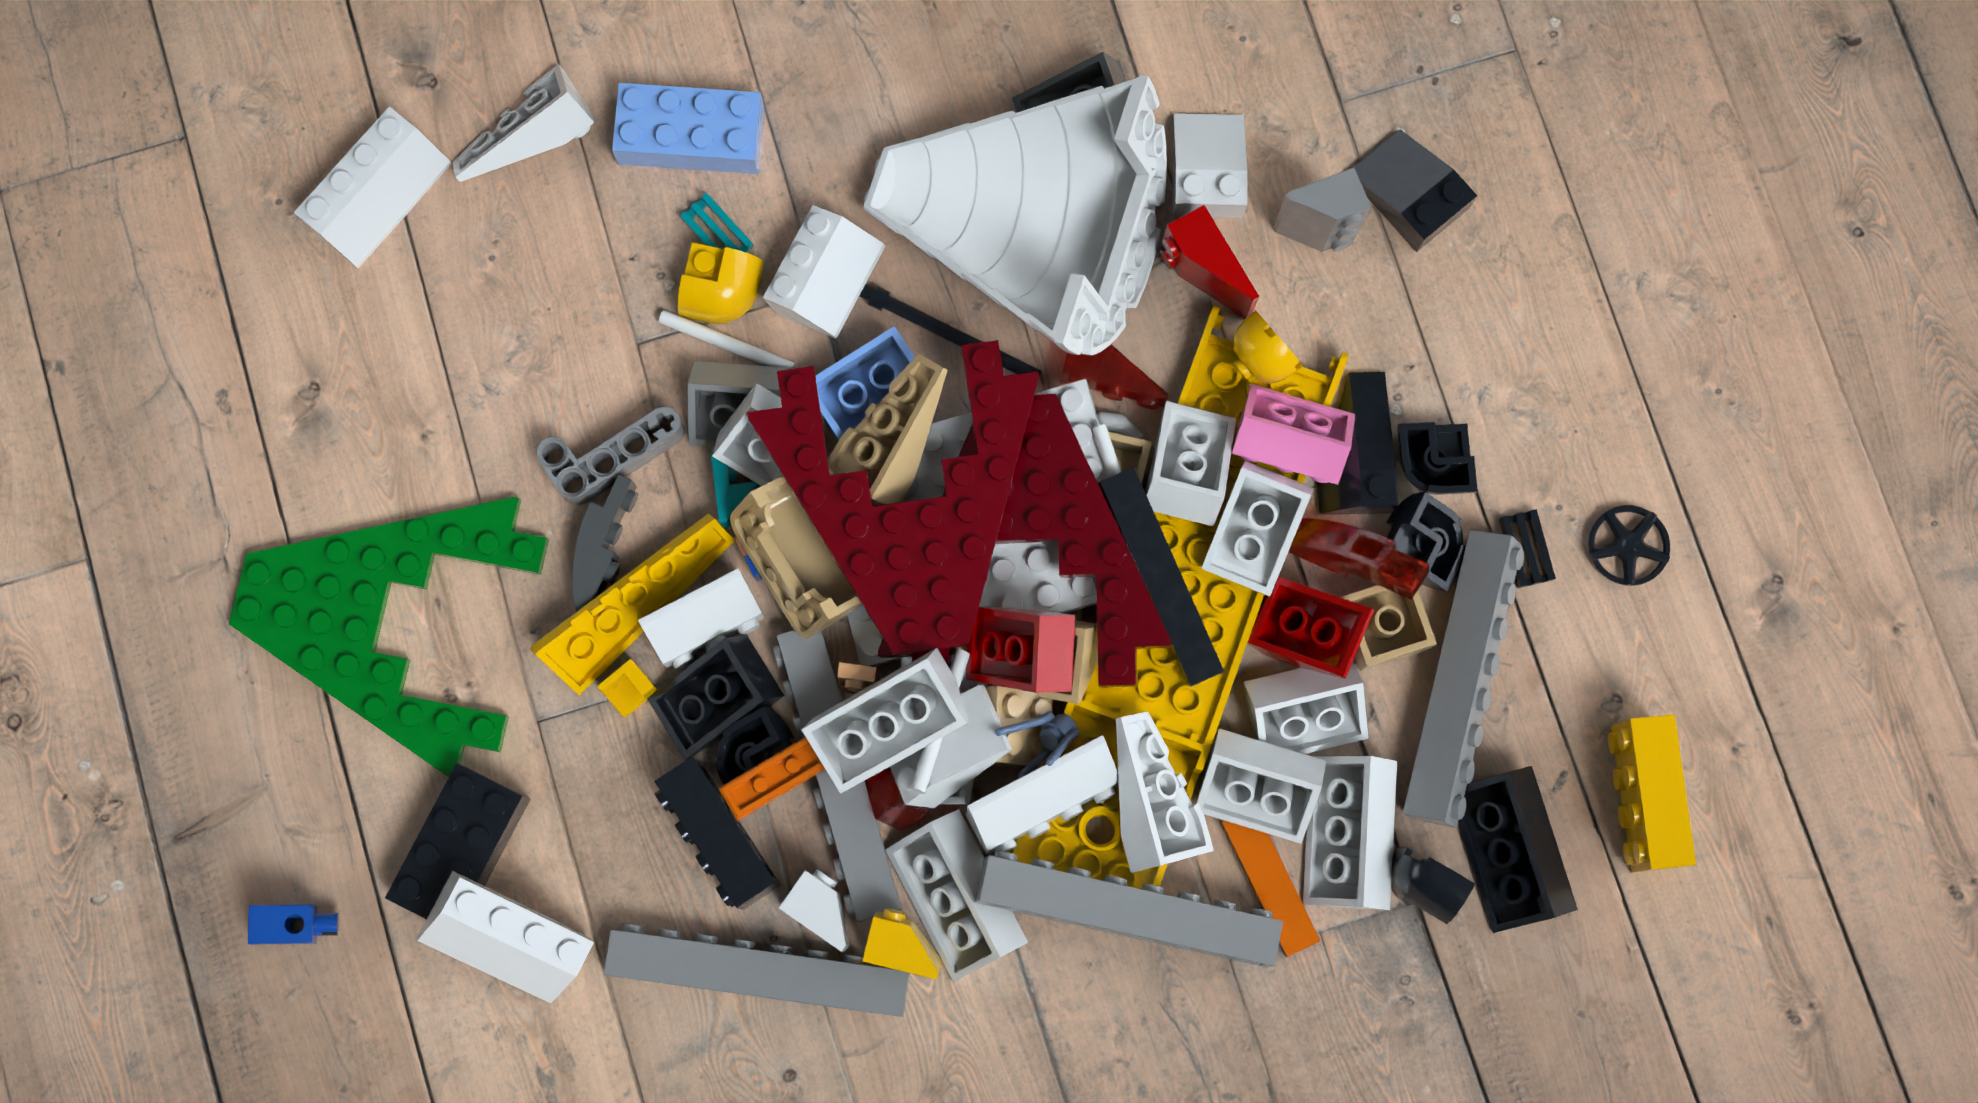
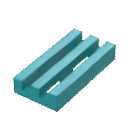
M707 192L698 203L695 202L691 205L689 211H684L680 215L686 225L707 246L719 248L693 220L696 215L703 220L726 247L746 253L754 247L750 239ZM708 206L743 246L738 248L703 209Z

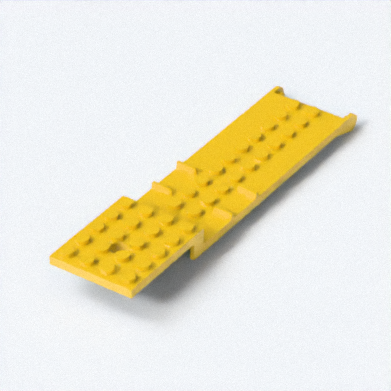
M1213 305L1177 404L1236 418L1232 450L1251 384L1331 406L1349 353L1342 351L1340 357L1332 356L1328 367L1329 370L1334 371L1332 377L1301 367L1285 380L1276 383L1261 382L1254 375L1247 379L1234 364L1238 356L1233 349V342L1211 334L1213 328L1220 330L1224 320V316L1218 314L1220 307ZM1232 451L1225 498L1214 526L1154 512L1225 672L1192 687H1188L1172 648L1137 649V687L1100 688L1098 686L1097 663L1081 702L1078 704L1068 702L1064 714H1067L1075 721L1079 737L1068 745L1060 757L1103 735L1117 772L1116 719L1148 711L1169 749L1167 758L1176 774L1182 773L1187 783L1183 788L1190 800L1199 774L1203 771L1264 594L1201 569L1240 470L1246 462L1240 456L1232 454ZM1259 461L1250 462L1300 483H1304L1306 475L1296 472H1282L1273 465ZM1119 785L1114 788L1117 794L1099 804H1096L1093 799L1081 805L1083 812L1067 821H1063L1061 816L1048 823L1050 829L1032 839L1028 834L1018 838L1016 842L1017 847L1014 848L1012 853L1017 855V862L1031 865L1032 859L1044 860L1054 863L1053 870L1068 873L1069 867L1084 869L1091 872L1090 878L1102 881L1105 880L1106 875L1120 877L1128 880L1127 886L1141 889L1142 884L1160 886L1168 865L1164 864L1133 873L1130 872L1121 838ZM1095 817L1108 819L1114 828L1113 839L1106 844L1093 843L1086 834L1088 821Z

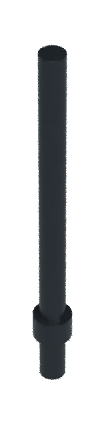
M865 284L859 297L869 301V306L879 311L885 309L960 347L961 345L983 342L891 297V292L879 286L873 288ZM1000 350L1003 368L1015 374L1038 371L1040 377L1041 370Z

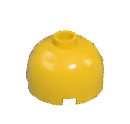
M1256 310L1237 328L1233 337V349L1238 359L1234 364L1247 379L1254 375L1261 382L1276 383L1285 380L1303 366Z

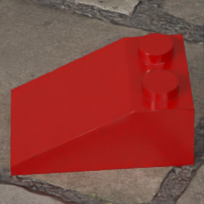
M1205 205L1166 225L1161 245L1162 250H1160L1161 257L1169 269L1174 267L1179 277L1244 319L1250 316L1260 296Z
M1278 577L1271 595L1267 596L1247 643L1263 655L1296 667L1346 679L1374 609Z
M979 606L970 643L967 646V652L970 653L966 666V680L1034 693L1072 691L1075 615L1050 611Z

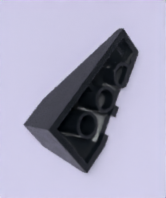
M1349 372L1338 409L1355 414L1352 446L1338 485L1331 482H1317L1319 515L1391 514L1398 506L1385 372Z

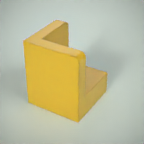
M629 659L597 686L598 690L607 697L623 717H628L658 691L656 686L632 659Z

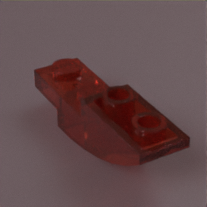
M1302 518L1289 549V553L1344 578L1350 572L1410 600L1413 599L1429 573L1428 563L1396 550V541L1362 528L1329 520Z

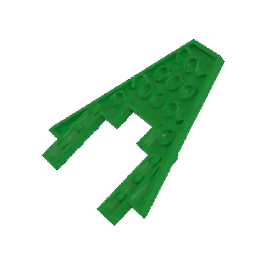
M511 497L246 553L229 625L449 777L456 763L461 764L465 746L501 753L509 717L402 695L410 660L375 653L391 584L427 590L435 555L541 575L549 540L546 537L514 531L521 500Z

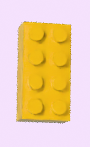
M1675 714L1630 718L1612 725V732L1608 733V747L1610 753L1615 754L1617 769L1613 770V783L1616 791H1620L1622 805L1618 807V820L1620 826L1625 828L1627 843L1623 844L1625 863L1630 865L1631 873L1695 866L1696 858Z

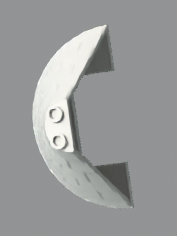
M1140 75L1135 79L1107 88L1099 86L1017 113L1012 110L971 124L968 122L921 138L884 147L881 157L875 164V174L870 189L864 196V210L896 233L905 236L930 257L939 260L960 278L973 284L1000 306L1007 308L1030 327L1041 332L1060 349L1076 355H1080V353L1085 355L1097 354L1115 341L1126 327L1125 311L1127 308H1136L1141 299L1159 242L1161 229L1155 227V208L1165 203L1167 156L1164 125L1155 123L1153 110L1158 109L1160 105L1154 86L1149 76Z

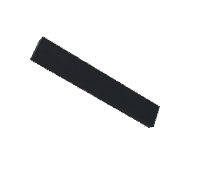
M1134 467L1099 482L1098 484L1172 641L1173 653L1188 687H1192L1225 672Z

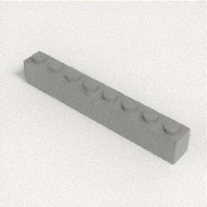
M1475 530L1469 531L1403 810L1405 815L1418 821L1457 828L1459 819L1463 818L1466 811V799L1464 798L1467 783L1472 781L1475 765L1473 756L1475 748L1480 746L1483 737V728L1481 726L1483 713L1489 709L1491 703V691L1489 690L1492 676L1497 674L1500 659L1497 653L1500 640L1505 639L1508 630L1506 619L1508 606L1513 604L1516 596V586L1514 584L1516 572L1521 569L1524 561L1522 545L1511 535Z
M795 630L777 635L779 645L773 647L778 667L785 666L789 680L784 681L783 685L788 702H796L799 715L794 716L793 721L799 738L805 736L801 729L812 718L842 702L823 631L807 639L799 636ZM825 769L816 775L819 786L813 787V792L818 808H826L829 822L823 823L828 844L835 843L839 858L833 859L839 881L846 879L849 894L843 895L849 917L856 915L857 921L862 922L873 919L876 911L883 913L884 908L902 910L866 781L840 794Z
M995 851L994 856L989 855L984 858L975 903L1262 967H1272L1276 964L1283 921L1272 919L1273 912L1257 908H1251L1250 913L1236 911L1237 904L1222 900H1214V905L1200 903L1199 895L1178 892L1177 897L1163 894V887L1151 884H1142L1141 889L1127 886L1128 880L1106 875L1104 881L1090 878L1091 872L1088 870L1069 867L1068 873L1053 870L1054 863L1044 860L1032 859L1031 865L1017 862V855L1003 851Z
M623 923L621 931H610L603 975L904 1017L910 973L883 966L865 965L866 962H863V957L844 955L843 962L828 960L829 952L807 949L806 957L791 955L792 947L770 944L769 951L755 950V942L733 939L732 946L717 944L718 937L696 934L695 941L680 939V931L659 929L658 936L643 934L644 926Z

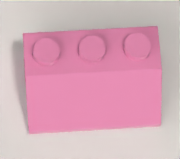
M1251 384L1235 436L1232 454L1238 455L1248 462L1259 461L1273 465L1282 472H1296L1310 476L1311 479L1320 483L1331 482L1338 485L1352 446L1355 414Z

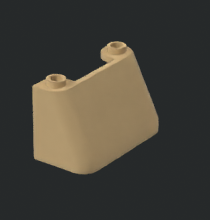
M829 468L830 475H835L833 471ZM783 476L751 491L730 515V522L735 535L792 628L799 636L807 639L863 606Z

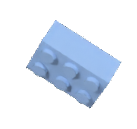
M895 326L815 376L821 418L837 443L849 427L855 429L867 416L864 411L872 403L877 405L888 394L891 382L915 358Z

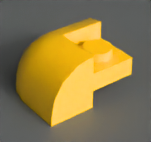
M692 242L685 274H682L679 286V316L711 324H728L741 318L749 309H752L756 301L765 262L759 257L728 247L721 249Z

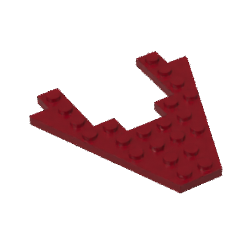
M998 340L961 345L977 454L941 459L946 493L944 497L872 507L867 470L830 475L814 366L777 371L782 407L747 412L748 420L894 656L927 652L935 648L941 650L968 646L970 643L1039 379L1038 371L1004 376Z
M1034 395L996 544L1058 541L1059 576L1061 578L1096 577L1098 686L1100 688L1137 687V649L1172 648V641L1057 395ZM973 423L958 457L977 454ZM882 639L878 649V656L880 658L912 657V661L930 651L894 656L884 639ZM951 648L939 650L950 669Z

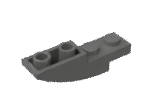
M619 474L604 506L589 502L580 526L575 546L572 573L573 599L576 612L603 593L608 583L613 584L621 568V564L618 563L619 556L608 548L610 544L615 545L618 542L623 530L620 522L625 512L630 513L637 501L638 493L635 492L637 487L634 482Z

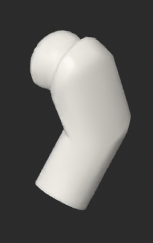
M1100 412L1096 414L1099 425L1106 424L1108 432L1138 439L1144 437L1136 426L1121 413Z

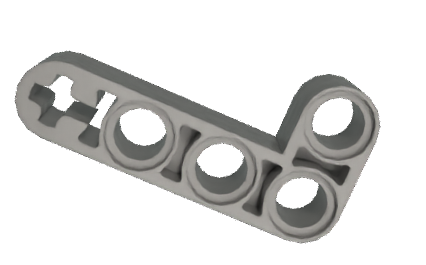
M660 407L579 459L576 458L569 446L558 437L543 439L536 449V456L540 465L564 499L573 505H582L613 486L618 474L627 477L678 444L685 434V427L674 409ZM667 421L671 424L672 430L666 433L662 429V422ZM648 430H651L657 440L656 442H652L646 433ZM632 440H644L645 446L639 453L631 454L627 451L628 445ZM555 449L564 450V456L560 462L556 464L547 462L551 451ZM602 460H614V466L610 472L605 474L597 472V466ZM572 479H583V487L579 492H567V485Z

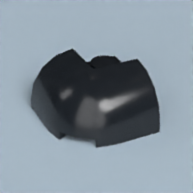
M1435 422L1397 425L1400 464L1406 479L1419 491L1435 495L1478 492L1475 458L1470 455L1467 423L1435 425Z
M1426 492L1412 494L1393 510L1386 521L1392 528L1378 556L1397 567V572L1401 575L1408 576L1412 574L1415 582L1432 589L1448 592L1462 564L1466 548L1463 545V532L1459 524L1461 518L1452 509Z
M763 706L735 722L722 733L723 737L718 745L717 761L714 762L723 785L793 744L791 739L795 737L791 730L772 708Z
M1408 847L1396 848L1392 859L1391 887L1396 897L1407 906L1415 905L1445 924L1451 922L1464 905L1476 883L1430 857L1428 860L1422 858L1421 861L1411 856L1413 851Z

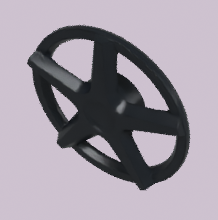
M1623 505L1606 511L1595 521L1589 534L1588 548L1593 564L1604 577L1617 584L1635 586L1647 583L1662 572L1670 559V539L1664 524L1657 517V514L1642 507ZM1631 512L1642 515L1644 518L1634 529L1628 530L1615 514ZM1606 521L1615 535V539L1612 543L1595 549L1596 533L1600 525ZM1653 524L1661 535L1663 551L1651 547L1644 542V538ZM1617 556L1623 562L1624 578L1622 579L1609 573L1598 559ZM1639 557L1659 562L1650 574L1635 579L1636 562Z

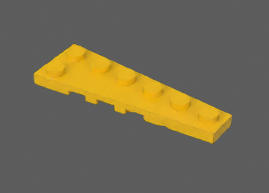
M708 513L551 632L544 635L543 638L529 649L580 696L644 632L638 620L674 602L735 540Z

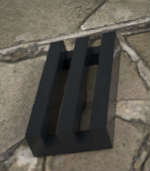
M1537 509L1526 513H1517L1513 516L1501 517L1499 521L1504 535L1514 537L1511 524H1517L1531 578L1526 579L1523 566L1520 570H1517L1515 579L1518 589L1555 580V573ZM1527 520L1529 521L1539 561L1543 571V575L1541 576L1539 573L1529 533L1525 521Z

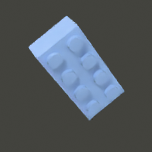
M619 83L612 152L618 165L758 174L764 117V104L761 92Z

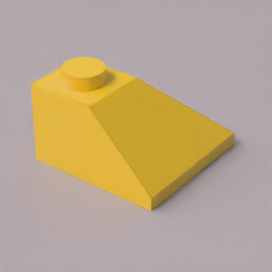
M884 908L883 913L876 911L873 916L863 962L937 980L942 960L914 921L905 919L906 913L899 910Z

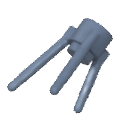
M1048 711L1041 717L995 730V734L1001 736L1042 725L1039 738L1045 748L1018 774L1019 779L1032 772L1047 757L1046 765L1052 766L1068 745L1079 737L1078 727L1070 716L1063 713L1054 716L1051 711Z

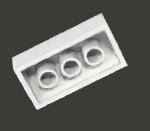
M388 107L294 213L305 226L359 269L452 163L416 127L391 107Z
M935 648L815 716L801 730L841 794L966 725L968 719L957 681L939 650Z
M1103 735L1058 758L1052 766L1044 765L967 806L966 817L986 855L994 851L1009 852L1017 847L1015 840L1026 834L1031 839L1048 831L1050 829L1048 823L1061 816L1063 821H1067L1083 812L1081 805L1093 799L1096 804H1099L1117 794L1114 788L1119 785L1118 772Z
M1312 756L1325 760L1326 766L1322 788L1307 827L1303 904L1390 910L1397 761L1374 756Z
M959 809L929 822L885 849L953 982L1028 943L1012 911L975 903L984 856Z
M452 871L416 939L429 947L549 1003H552L574 980L594 944L585 934Z

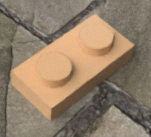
M839 662L837 678L841 686L847 689L846 692L856 694L879 681V674L876 667Z

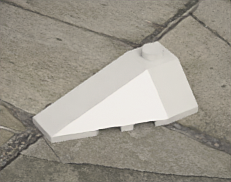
M559 64L523 92L527 99L516 110L511 111V109L507 108L500 115L501 120L492 133L485 131L480 134L452 162L455 177L459 182L565 145L573 138L578 139L589 131L594 123L590 108Z
M1148 711L1117 718L1121 838L1130 872L1133 873L1214 851L1204 814L1198 803L1192 804L1183 788L1187 783L1182 773L1176 774L1167 758L1169 749Z

